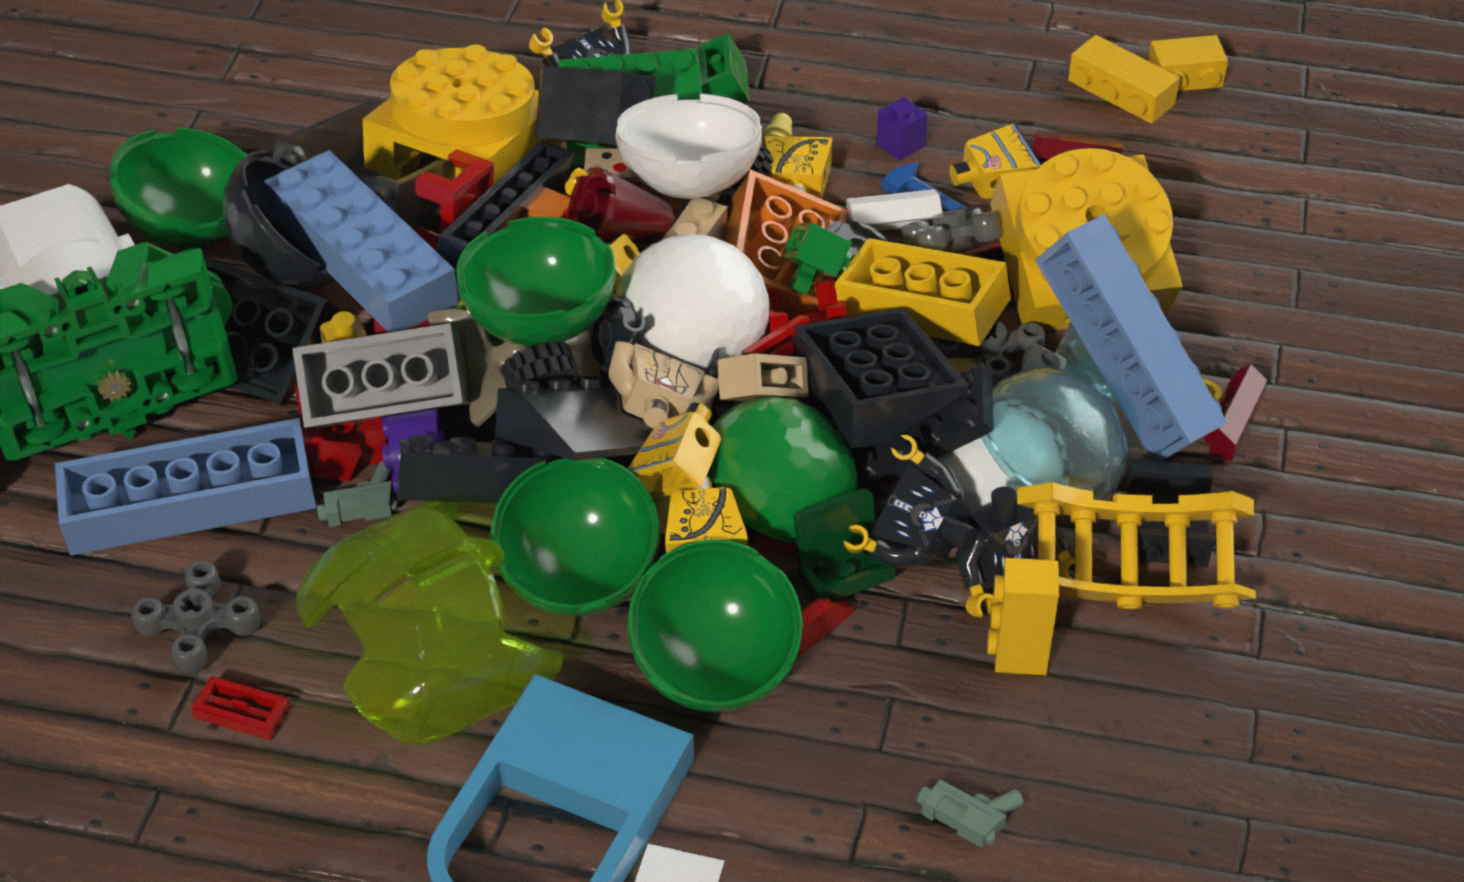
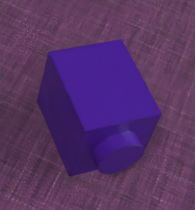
M905 97L878 111L876 144L899 161L920 150L926 144L928 114Z

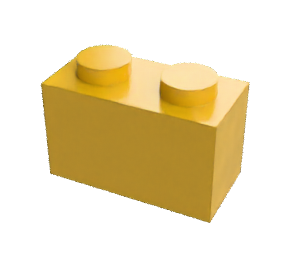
M1217 35L1156 40L1150 43L1148 61L1179 76L1178 91L1223 87L1228 59Z

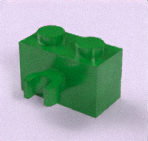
M729 32L699 45L702 94L722 96L743 104L749 103L747 64Z
M796 223L781 255L782 258L799 265L788 288L801 294H807L815 273L820 276L837 277L839 272L843 273L852 257V252L848 251L852 242L814 223Z

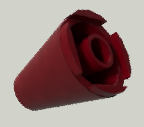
M594 167L588 169L591 173L588 176L581 175L571 192L568 215L574 216V221L594 229L595 236L599 237L603 242H611L622 234L627 235L630 240L663 238L675 221L672 207L668 202L605 169Z

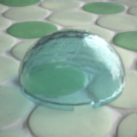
M1051 368L1023 370L1005 377L993 386L994 431L983 436L982 440L992 458L1019 487L1054 482L1064 486L1093 491L1094 500H1110L1120 486L1125 474L1128 452L1127 438L1121 420L1113 405L1095 386L1072 373Z

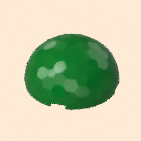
M177 127L176 132L154 134V129L139 133L126 140L116 150L110 165L111 193L119 212L132 228L154 242L174 248H202L219 243L229 237L223 219V195L227 180L236 165L247 156L240 148L217 135L201 130Z
M528 217L508 221V228L499 230L491 235H487L485 231L473 239L463 250L457 263L456 272L458 292L466 310L487 332L512 344L537 347L539 343L544 342L545 345H548L551 341H557L558 344L561 341L564 342L578 336L591 327L601 316L613 293L616 268L614 254L609 243L605 244L599 237L595 236L594 229L573 220L557 217Z
M775 396L754 398L730 408L712 426L720 434L721 441L706 477H711L718 488L727 487L732 490L743 523L759 533L776 540L796 544L794 515L796 512L857 491L855 460L848 442L828 417L807 404L795 399Z
M562 458L547 463L545 460L537 463L520 474L508 486L501 496L493 515L491 543L494 560L502 577L522 600L545 612L561 616L582 617L608 611L620 605L634 593L642 576L655 563L660 546L661 530L656 505L644 484L628 469L606 458L578 461Z
M702 540L684 544L667 552L642 576L630 600L627 634L636 664L651 685L663 696L690 709L706 712L731 711L753 705L771 693L790 672L800 650L802 614L796 592L781 569L779 570L759 555L758 551L731 541Z

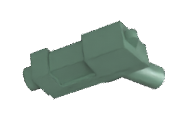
M381 461L371 481L359 482L353 488L323 493L325 504L317 505L319 521L328 520L329 527L340 526L341 522L361 518H365V521L392 516V510L398 507L397 501L393 498L392 481H389L394 469H387L384 461Z
M941 779L932 790L926 786L923 787L917 797V803L922 805L921 815L932 821L936 818L957 830V835L981 848L986 844L992 845L994 843L995 836L1005 827L1007 818L1005 814L1024 804L1023 798L1017 789H1013L990 800L982 794H976L972 797Z

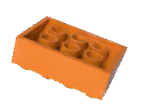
M750 169L732 197L725 242L734 245L753 262L762 275L766 289L777 288L779 290L781 312L792 314L818 310L816 283L834 279L836 282L839 276H820L815 273L807 294L798 293L788 288L799 265L782 258L781 255L796 223H814L827 230L830 225L837 221L844 220L842 224L846 223L848 210Z

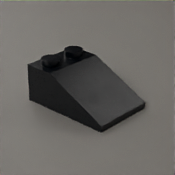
M541 66L535 138L618 148L616 143L618 118L630 107L654 98L656 76L618 71Z

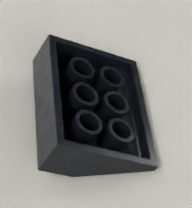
M204 258L207 270L215 273L221 279L224 288L231 296L233 304L232 313L224 328L238 379L228 386L284 406L296 391L295 387H298L292 348L321 344L320 326L325 322L331 321L332 317L341 311L326 298Z
M904 308L794 326L793 357L806 358L808 389L851 448H865L876 443L891 441L968 392L969 385Z
M609 374L608 380H602V378L596 376H578L577 382L571 383V380L549 378L546 385H540V383L535 381L522 380L515 381V387L498 388L495 437L573 461L638 454L654 429L646 425L643 418L630 414L623 409L622 396L609 379Z

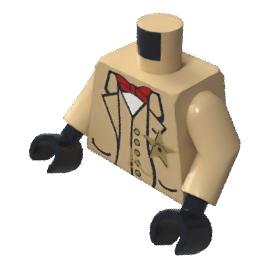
M626 312L615 325V332L620 341L615 342L608 372L609 379L622 396L623 409L630 414L643 418L645 424L651 428H655L662 420L685 414L687 408L693 402L703 404L710 409L719 391L718 360L716 357L721 348H717L713 352L707 366L710 373L709 375H704L705 371L639 344L635 343L632 345V340L644 329L645 319L643 316H640L634 328H632L627 323L628 312Z

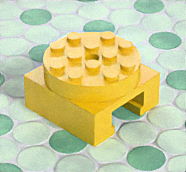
M469 45L466 48L419 50L416 52V56L400 64L393 72L390 80L391 97L363 118L364 168L400 181L420 165V157L425 153L448 160V155L458 149L494 162V185L542 140L535 138L539 91L535 90L534 79L531 73L521 63L517 62L514 56L487 51L481 45ZM544 139L559 146V141ZM455 167V177L465 170Z
M1076 149L1052 157L1038 169L999 175L990 205L992 211H996L1001 219L1003 234L999 239L1021 324L1028 322L1036 323L1045 332L1069 327L1071 321L1035 260L1067 232L1103 214L1118 231L1121 243L1130 258L1138 265L1141 277L1150 292L1158 299L1163 314L1170 312L1183 287L1170 244L1173 228L1172 210L1164 189L1149 172L1144 154L1127 157L1105 149Z

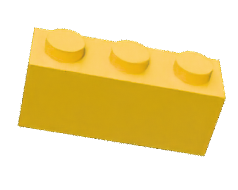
M1095 35L1072 53L1068 81L1152 124L1176 104L1180 77Z
M1005 558L1003 575H995L994 602L991 603L990 628L992 629H988L987 655H995V672L1030 675L1047 674L1059 598L1058 561Z

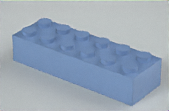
M330 150L265 180L271 215L388 333L409 330L428 320L429 312L451 308L459 304L455 269Z
M1105 214L1067 232L1035 260L1152 461H1162L1228 423L1222 414L1220 404L1212 397L1203 382L1199 368L1190 360L1181 344L1180 336L1171 328L1161 311L1158 299L1148 289L1140 275L1138 265L1128 255L1120 241L1118 231L1110 224Z
M299 418L55 463L59 526L70 556L316 508Z

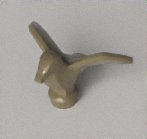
M447 308L431 311L427 316L431 326L448 323L459 326L470 396V420L472 424L480 427L497 410L498 388H508L502 371V364H505L507 358H514L513 354L516 352H525L524 348L529 346L504 342L499 347H493L488 339L486 330L472 318L466 309Z

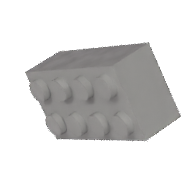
M452 323L292 348L304 428L327 427L423 409H442L470 404L460 330L458 325Z

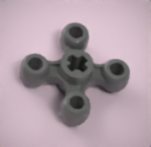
M980 207L951 210L933 215L934 226H929L927 221H917L902 227L904 245L949 253L970 248L972 246L970 237L972 236L975 237L977 242L996 240L1003 234L999 214L996 211L983 213Z
M996 320L980 346L935 337L933 339L934 345L946 359L981 355L982 362L992 371L994 393L1005 391L1012 382V365L1004 358L1007 354L1018 353L1020 356H1023L1033 342L1045 347L1044 329L1040 325L1030 322L1022 324L1016 331L1007 332L1005 325Z
M204 560L196 561L187 568L185 581L188 590L180 593L175 598L173 605L162 604L156 598L148 597L137 601L131 610L134 627L143 636L154 637L161 634L165 629H174L181 633L180 637L171 646V656L176 668L185 674L197 673L205 667L208 656L204 643L212 640L220 628L230 629L237 635L245 636L254 633L261 623L258 605L250 597H235L228 604H218L212 601L211 598L219 592L221 581L215 565Z

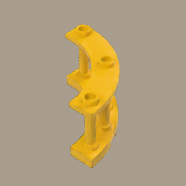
M1054 482L1017 487V504L1033 508L1034 514L1038 516V560L1055 561V516L1059 514L1070 515L1071 522L1075 523V580L1059 576V598L1062 596L1117 602V608L1140 609L1143 607V603L1213 602V606L1217 608L1239 607V600L1256 599V590L1235 584L1233 524L1238 523L1239 517L1254 516V499L1234 491L1210 494L1179 495V504H1152V496L1115 494L1113 495V502L1094 500L1093 491L1064 486ZM1096 519L1116 520V525L1121 527V585L1092 582V523L1096 522ZM1212 520V523L1216 525L1217 585L1187 587L1186 528L1190 526V521ZM1142 521H1165V527L1169 528L1170 587L1138 586V526L1142 525Z

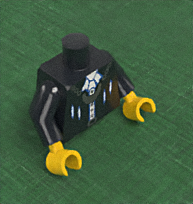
M616 0L614 4L617 13L609 12L606 3H604L601 12L602 19L606 23L611 24V29L603 26L550 49L553 35L549 29L543 28L540 32V38L543 42L539 41L535 34L532 35L529 42L530 49L536 54H542L545 58L542 60L544 65L559 67L558 60L633 54L626 26L621 25L620 22L624 9L620 0Z
M900 435L911 442L912 450L908 455H900L898 451L891 448L892 452L901 460H912L915 466L907 464L870 533L876 539L868 538L867 531L863 527L852 525L849 527V530L861 534L864 540L857 546L844 541V546L852 553L867 550L870 552L871 557L899 568L923 565L931 558L944 561L948 558L953 546L964 551L970 550L976 542L978 533L976 528L966 524L971 514V509L962 503L964 491L953 470L928 451L924 453L919 451L916 441L912 437Z
M998 487L991 492L992 505L972 512L968 517V525L977 529L976 542L970 550L964 551L958 548L956 552V560L965 589H970L971 592L966 601V610L974 617H983L980 608L982 601L984 602L985 611L990 614L991 603L994 602L993 595L984 594V591L994 588L995 575H1003L1005 558L1038 560V516L1034 514L1033 508L1017 504L1016 491L1011 487ZM1055 522V556L1059 560V576L1072 579L1068 570L1070 565H1075V558L1071 557L1067 549L1070 546Z

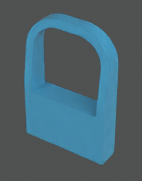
M535 674L435 829L427 852L430 881L453 882L448 874L449 864L453 855L493 801L500 788L508 787L618 831L590 882H624L694 761L693 735Z

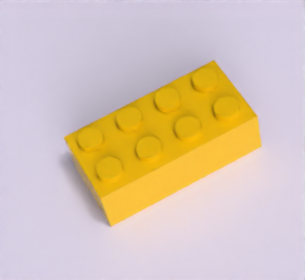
M870 238L866 240L846 270L835 282L838 301H844L847 317L904 308L927 336L976 346L981 345L1011 299L1006 262Z

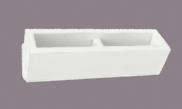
M935 189L846 199L848 222L851 223L852 220L863 222L877 231L900 229L906 224L917 221H927L929 225H933L932 216L942 213L940 196Z

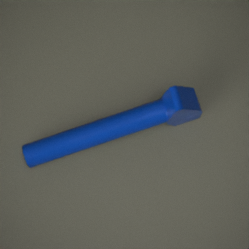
M917 162L894 168L881 180V188L888 194L904 193L908 190L913 192L935 189L916 178L918 172ZM936 190L940 196L943 211L968 209Z

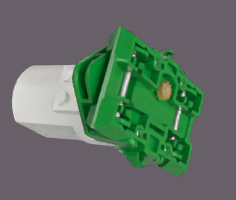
M70 184L0 206V446L6 460H19L75 439L80 441L89 440L106 428L110 435L122 433L123 437L132 440L136 434L135 428L147 423L146 414L168 412L177 403L226 387L238 379L224 328L232 313V299L224 288L221 279L215 273L207 270L201 248L172 254L148 242L135 245L129 233L118 237L98 201L86 191Z

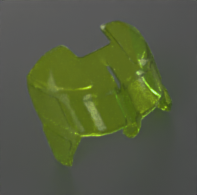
M426 501L416 507L370 524L365 529L345 537L339 543L329 548L308 568L297 589L296 608L307 628L314 627L334 605H338L364 648L363 656L346 678L344 691L353 705L368 721L404 744H426L437 741L473 725L493 712L502 711L518 702L535 674L553 681L562 666L563 655L560 651L540 648L504 632L502 601L496 581L489 568L499 567L505 557L504 550L491 540L468 537L454 521L457 502ZM409 576L413 577L404 582L393 592H391L388 596H386L384 599L378 602V599L381 596H383L386 592H388L390 589L396 586L403 579Z

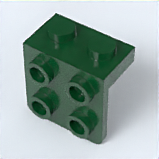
M861 489L799 510L794 515L798 575L815 600L821 598L835 601L895 579L894 565L871 557L870 552L867 550L852 553L844 546V541L857 546L864 540L861 534L849 530V527L852 525L863 527L867 531L868 538L876 539V537L870 534L875 526L873 495L868 489Z

